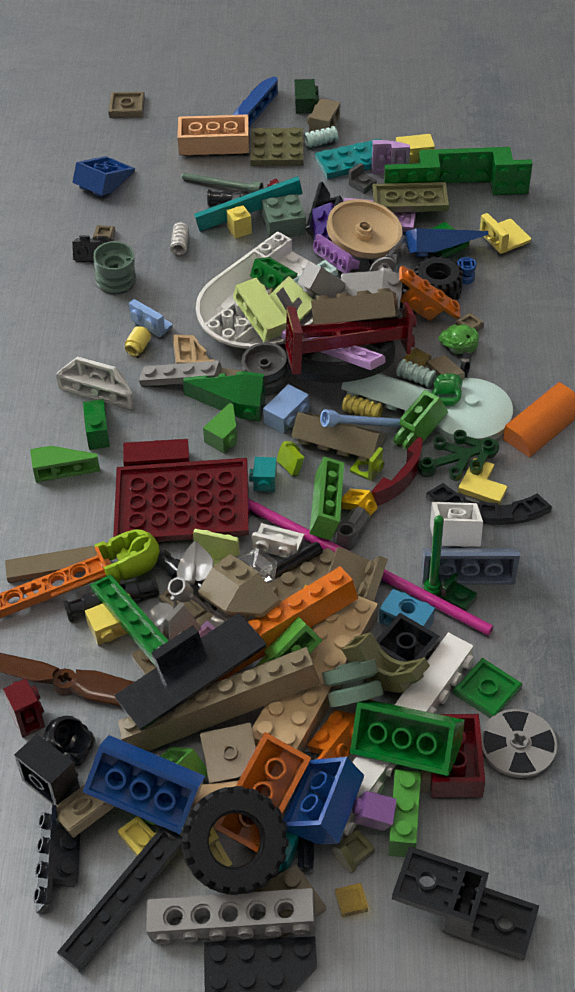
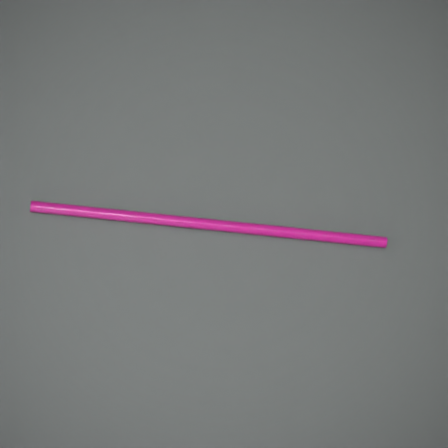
M249 499L250 512L283 529L304 534L305 541L311 544L318 542L323 550L329 548L334 553L336 548L341 547L330 540L309 534V529ZM386 569L384 570L381 580L422 602H427L432 607H435V609L487 636L491 634L494 628L493 625Z

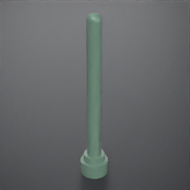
M189 173L181 174L183 180L246 190L249 193L264 188L263 182L258 181L248 184Z

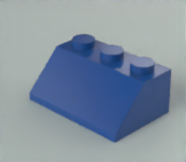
M348 757L310 760L295 788L284 815L283 822H286L288 828L286 832L316 844H339L365 775Z

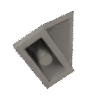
M180 601L166 617L162 634L170 641L180 632L187 630L191 626H194L197 631L201 627L187 607Z

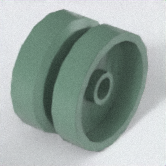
M375 659L364 662L355 661L322 672L326 686L341 685L342 687L330 691L327 695L330 707L352 704L384 694L381 681H364L365 678L375 676L378 673Z

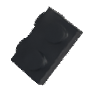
M80 235L79 238L72 241L73 260L94 261V251L103 243L114 241V239H109L108 236H97V239H91L89 235Z

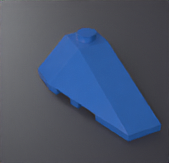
M416 228L403 232L409 253H416V257H428L429 253L488 235V231Z

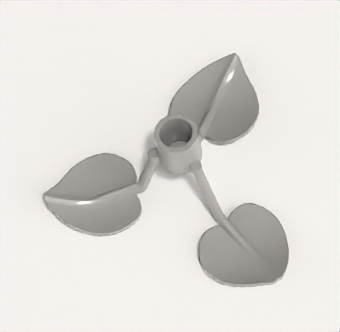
M194 541L186 550L178 565L177 577L173 578L168 584V591L172 595L170 599L173 601V606L168 603H160L154 606L147 614V617L161 633L163 632L166 617L178 605L177 600L187 602L192 599L213 614L209 622L215 628L235 616L226 615L218 608L215 611L193 595V588L190 585H194L195 581H204L214 566L211 555L197 541Z

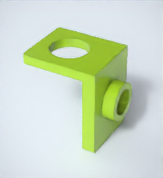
M379 447L369 459V462L357 459L350 468V472L373 481L377 474L382 471L385 464L383 461V448ZM367 464L369 469L367 472H362L358 469V466Z

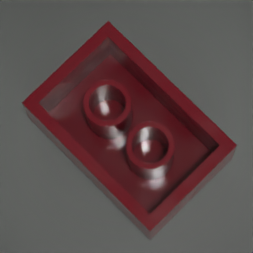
M440 714L465 721L461 747L450 775L446 776L431 772V798L483 797L486 781L479 714Z

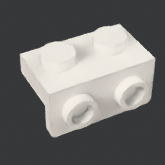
M261 523L258 532H254L252 535L253 549L262 553L278 555L282 558H289L299 552L304 542V534L263 523Z

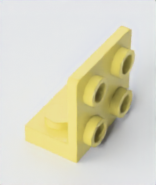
M488 213L481 215L480 231H488V235L483 237L500 254L531 242V237L512 219L497 223Z

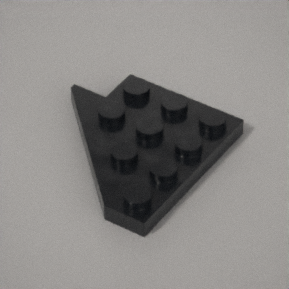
M315 936L204 942L205 992H295L317 968Z

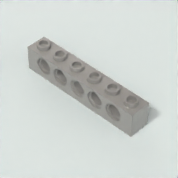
M312 888L251 892L238 895L219 894L147 899L146 933L150 940L157 944H168L171 940L196 942L198 938H210L211 940L220 941L228 936L249 939L258 934L278 937L282 933L293 932L295 935H306L310 931H316V906ZM285 910L293 911L292 916L289 918L280 917L281 913ZM257 912L266 913L260 920L253 919ZM233 913L238 914V917L234 921H225L228 915ZM202 916H210L208 922L204 924L198 923V920ZM177 917L183 918L180 924L176 926L171 925L173 919Z

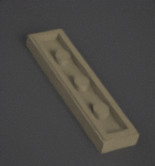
M94 546L5 560L7 581L10 583L43 577L97 556Z

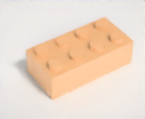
M248 115L178 117L177 138L179 155L249 153Z

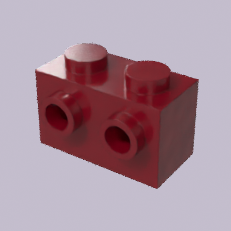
M25 678L3 688L11 717L22 738L45 728L42 717L44 709L39 700L41 698L35 685L30 687Z

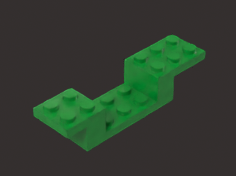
M510 147L419 150L418 164L385 165L384 184L490 181L492 195L529 194L533 163L532 159L513 160Z

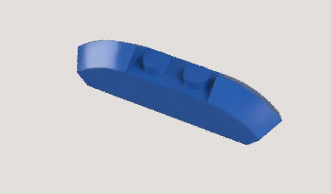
M276 76L258 84L250 92V95L236 108L233 115H248L250 127L278 95V79Z

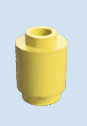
M135 327L125 341L124 347L129 355L138 356L144 351L151 340V334L145 327Z

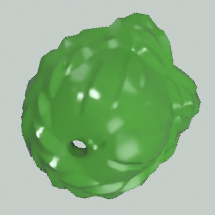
M454 324L449 326L447 330L442 331L438 340L442 345L447 346L452 354L473 353L478 347L479 333L475 328L468 325Z

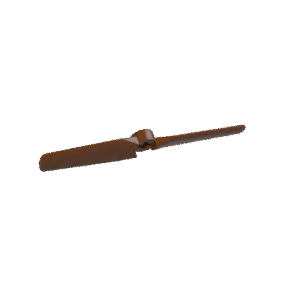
M0 653V673L21 679L26 678L32 682L53 684L54 691L60 695L75 693L88 700L121 706L116 700L115 695L134 682L96 670L76 669L75 673L71 669H59L42 661Z

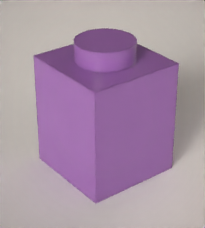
M370 791L364 792L356 798L352 808V812L355 814L354 823L381 831L386 830L393 825L397 799Z

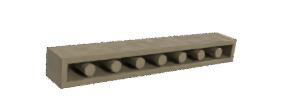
M305 647L209 685L143 731L138 729L130 717L118 721L121 738L124 742L150 751L321 684L308 649Z

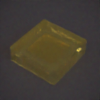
M414 347L411 350V354H407L403 359L425 367L427 361L431 360L432 356Z
M361 883L335 889L342 918L368 912V904Z

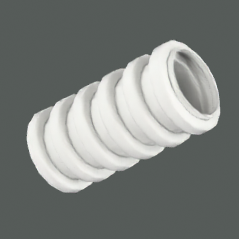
M176 223L173 226L170 251L174 255L180 256L187 251L189 227L185 223Z

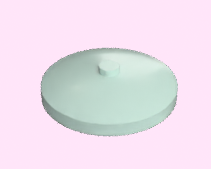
M477 378L462 379L460 401L455 406H445L448 413L435 429L452 441H454V432L456 430H464L467 436L478 440L499 438L504 434L505 425L513 417V405L509 396L500 387L486 380ZM455 394L454 396H452V395H444V396L438 395V397H440V398L456 397V394Z

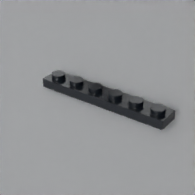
M161 827L57 951L58 956L80 972L181 849L182 836Z

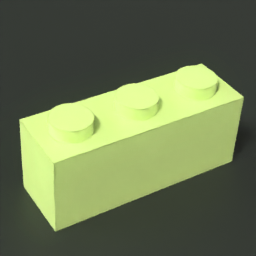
M257 278L235 286L233 299L263 342L281 336V332L286 330V316L281 313L275 300L271 299L265 286Z

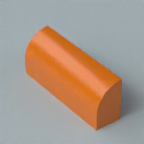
M558 382L505 425L503 440L530 458L575 420V392L561 382Z

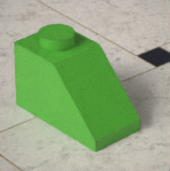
M231 403L203 427L204 442L222 453H225L237 442L233 404Z

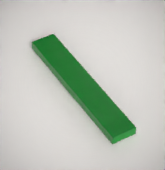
M111 574L90 584L92 592L155 665L151 653L160 645L167 643L168 639Z

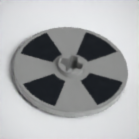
M521 709L501 711L492 716L482 729L483 755L487 762L502 774L516 778L533 777L544 772L554 761L557 752L556 735L547 721L533 712ZM514 740H517L519 743L523 742V746H520L518 743L514 744Z

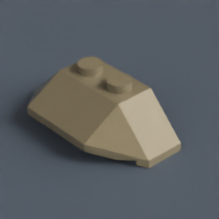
M232 554L223 558L211 568L198 591L201 597L226 615L240 613L242 616L255 615V617H264L281 603L278 596L259 572Z

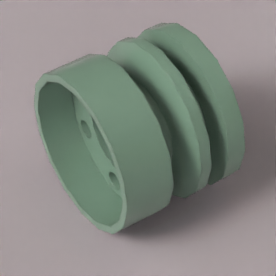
M110 241L98 246L94 251L93 257L95 280L98 287L109 293H121L132 288L136 278L135 258L132 248L119 241Z

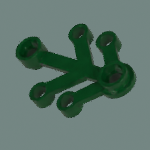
M456 430L454 432V442L472 446V448L467 449L446 442V438L443 436H437L433 440L434 448L453 454L436 459L424 457L419 463V473L424 477H431L436 473L437 467L458 461L456 466L449 469V477L453 481H459L462 479V473L471 457L479 455L477 460L470 462V472L475 475L481 474L487 458H493L498 453L499 443L492 438L478 440L467 436L464 430Z

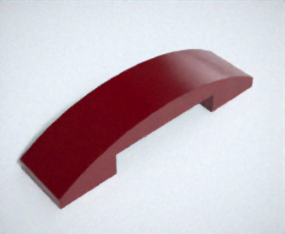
M418 437L407 449L406 464L392 480L383 477L371 491L377 506L397 497L414 480L419 470L422 456L421 437Z

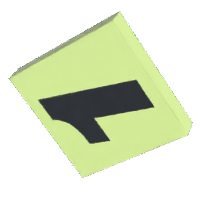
M290 276L269 295L271 299L275 300L277 307L285 316L287 314V306H295L299 321L312 310L311 300L313 299L302 291L303 289Z

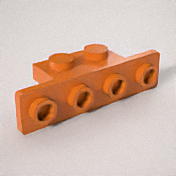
M403 265L399 268V280L410 287L401 296L402 303L408 302L411 309L428 321H431L442 311H445L455 319L460 318V305L456 300L451 299L442 290L432 286L426 279L416 275L413 270Z
M335 710L319 731L315 733L307 747L311 753L320 755L317 759L348 757L350 755L356 711L348 713Z

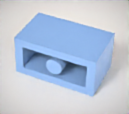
M288 384L263 408L264 423L284 434L289 428L294 427L297 412L309 411V394Z

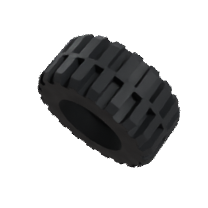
M243 786L221 788L200 799L193 809L190 810L182 829L181 848L184 853L185 863L191 870L192 875L209 889L228 895L248 894L267 885L268 881L272 877L275 878L279 873L278 869L285 862L287 856L285 855L286 847L289 846V838L286 837V830L288 828L286 822H283L280 809L272 804V800L269 797L263 796L255 789L243 788ZM227 814H241L248 817L254 822L260 834V846L256 856L249 863L240 867H228L221 864L215 859L209 847L211 828L218 819Z

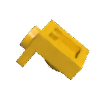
M350 488L342 497L341 509L351 510L352 508L361 507L371 516L378 506L370 490Z

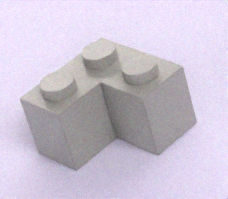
M308 262L297 282L303 289L302 291L311 298L314 295H328L331 298H337L336 294L341 293L346 284L324 268Z

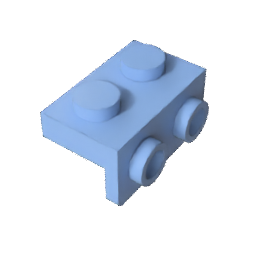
M135 299L129 302L132 322L145 327L158 337L163 336L172 328V323L165 320L160 313Z

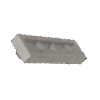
M219 361L144 366L139 383L141 386L183 384L185 377L204 375L210 378L218 377L222 366Z

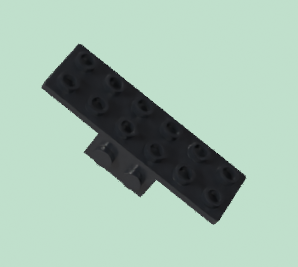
M240 613L201 638L197 629L191 626L153 651L151 655L156 668L118 692L115 698L138 729L143 731L266 648V642Z

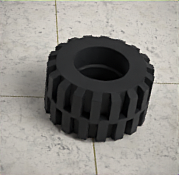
M431 257V259L426 258L423 262L420 261L418 263V266L414 269L416 275L426 279L432 286L442 290L451 299L456 300L460 298L463 271L461 266L457 265V262L451 261L449 258Z

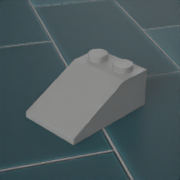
M385 270L342 273L341 280L346 284L341 293H349L351 296H355L358 291L369 290L371 293H378L377 289L390 288V290L397 294L399 310L403 284L399 280V273Z

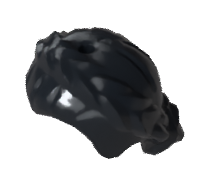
M68 715L51 720L43 736L44 739H50L62 754L64 752L68 753L77 765L82 763L87 756V751L93 747L95 737L88 730V727L82 724L79 719Z

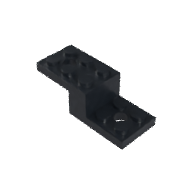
M410 846L392 893V900L444 917V933L522 960L525 959L539 910V905L486 888L488 872ZM424 876H428L434 880L435 884L425 887L419 880ZM501 918H507L512 922L513 926L509 929H503L498 925L497 921Z

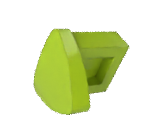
M284 441L280 446L277 462L292 476L298 475L305 457L300 453L301 449L294 442Z

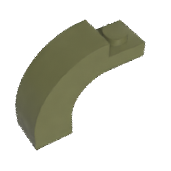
M372 632L355 636L341 649L350 663L375 659L378 673L365 679L367 681H381L382 689L391 692H405L412 683L421 680L424 677L423 673L430 667L426 658L403 662L390 657L380 647Z

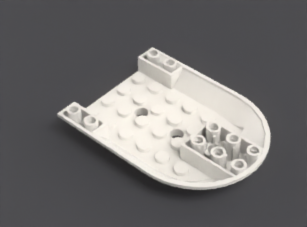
M277 231L203 287L196 301V315L198 322L206 333L219 342L235 348L248 349L255 344L263 342L233 299L235 286L253 279L250 277L254 260L257 258L271 257L298 273L297 277L301 275L310 261L292 251L291 238ZM265 286L266 292L268 293L270 289ZM312 310L300 321V325L313 324ZM281 335L265 343L281 345L285 343V339H282Z

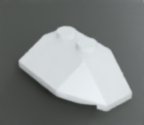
M77 356L56 374L58 387L61 390L96 400L104 399V402L131 410L134 409L132 391L123 373L114 366Z

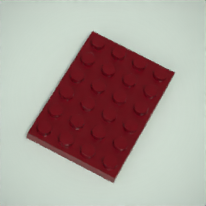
M247 458L122 466L116 468L113 537L131 530H143L150 533L157 542L194 539V529L208 530L231 536L249 535Z

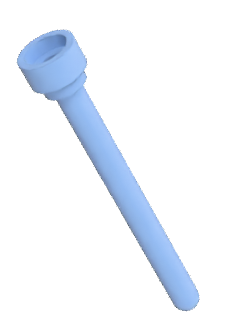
M326 409L322 411L320 416L323 427H334L338 423L401 427L399 424L400 419L339 415L334 410Z

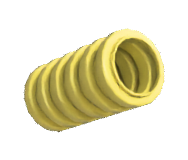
M347 394L342 402V411H348L349 414L354 413L356 416L380 417L382 404H376L375 401L370 402L368 399L364 401L362 397L358 399L355 395L352 397L351 394Z

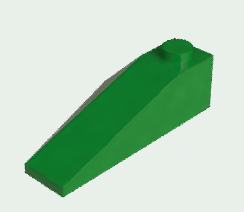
M241 371L237 372L236 375L230 376L222 373L218 377L210 378L204 375L185 377L183 379L185 396L219 410H223L231 403L233 404L235 417L254 421L261 420L263 408L266 404L264 374Z

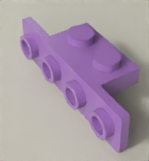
M316 234V239L313 242V249L316 254L343 273H350L351 269H359L360 262L353 258L352 255L323 235Z

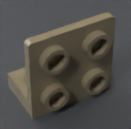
M338 547L334 553L328 573L341 566L353 579L357 595L374 602L388 559L379 555L371 561Z

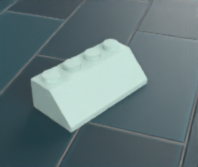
M380 373L361 380L343 382L341 389L347 391L346 395L351 394L352 397L354 395L357 397L361 395L370 400V402L375 401L376 404L378 401L385 403V408L394 411L397 408L403 409L404 413L424 390L432 393V390Z

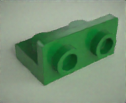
M271 257L255 259L250 273L251 278H257L261 284L274 290L288 276L294 279L298 275V273Z

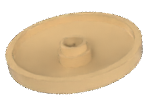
M354 199L341 202L331 210L327 220V232L333 243L350 255L360 258L375 259L388 256L397 249L402 238V226L396 215L383 205L369 200Z

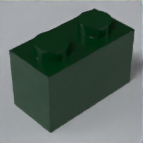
M294 79L296 114L312 113L315 104L317 105L319 102L318 86H315V79Z

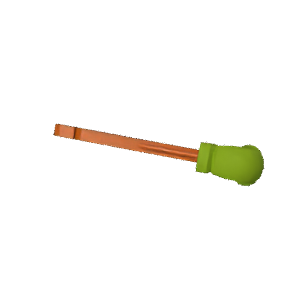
M143 530L127 531L110 538L108 543L104 541L94 545L97 556L0 593V618L87 585L110 574L118 583L121 582V579L127 581L143 575L155 566L160 552L159 545L150 533ZM118 559V562L111 564L110 561ZM80 571L86 572L83 577H74ZM57 580L64 581L60 586H53V583ZM13 597L20 598L19 601L14 604L8 603L9 600Z

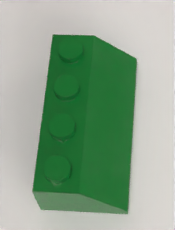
M369 699L357 702L350 753L449 776L461 747L465 720Z

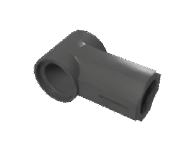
M352 508L344 521L339 523L335 534L336 544L347 550L354 548L356 538L370 518V515L364 508Z

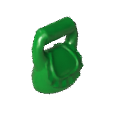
M453 373L437 376L434 381L432 394L436 396H454L456 394V397L440 398L445 406H455L461 399L462 378Z

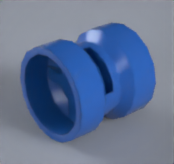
M463 257L458 260L457 265H460L463 271L462 284L467 285L475 281L477 263L470 257Z

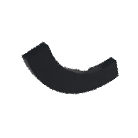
M444 483L426 493V498L430 502L477 503L467 500L465 496L455 492ZM538 493L508 505H498V503L483 501L477 503L483 524L487 525L524 523L540 518L552 511V506Z

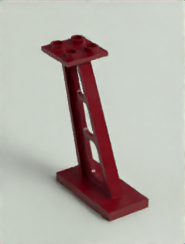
M403 302L402 318L300 325L295 306H287L285 347L292 374H301L302 354L352 347L354 345L358 346L400 339L406 354H411V347L415 346V335H412V332L417 324L416 315L413 314V309L410 308L408 302Z

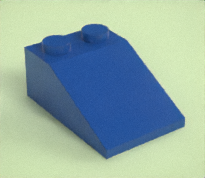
M107 156L76 162L72 183L79 185L80 189L93 191L94 195L104 196L118 188L135 172V168Z

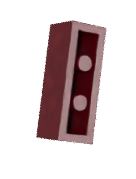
M188 439L123 443L124 466L190 462Z

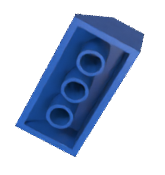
M108 735L99 745L83 793L181 834L187 819L186 817L195 804L205 776Z

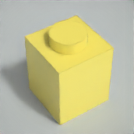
M244 205L226 210L227 227L235 239L252 234L251 215Z

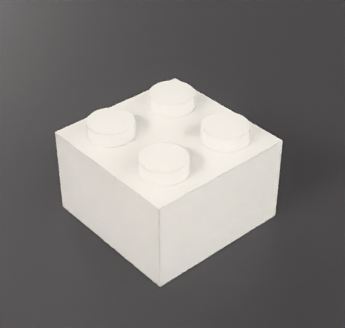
M432 502L430 519L432 537L434 518L438 515L444 518L441 548H450L451 546H461L462 548L481 547L483 520L477 503Z

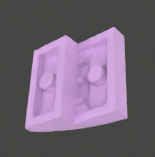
M388 140L372 141V174H384L385 165L409 164L410 145Z

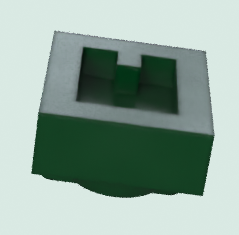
M453 573L440 586L441 599L467 612L477 599V593L457 583L458 575Z

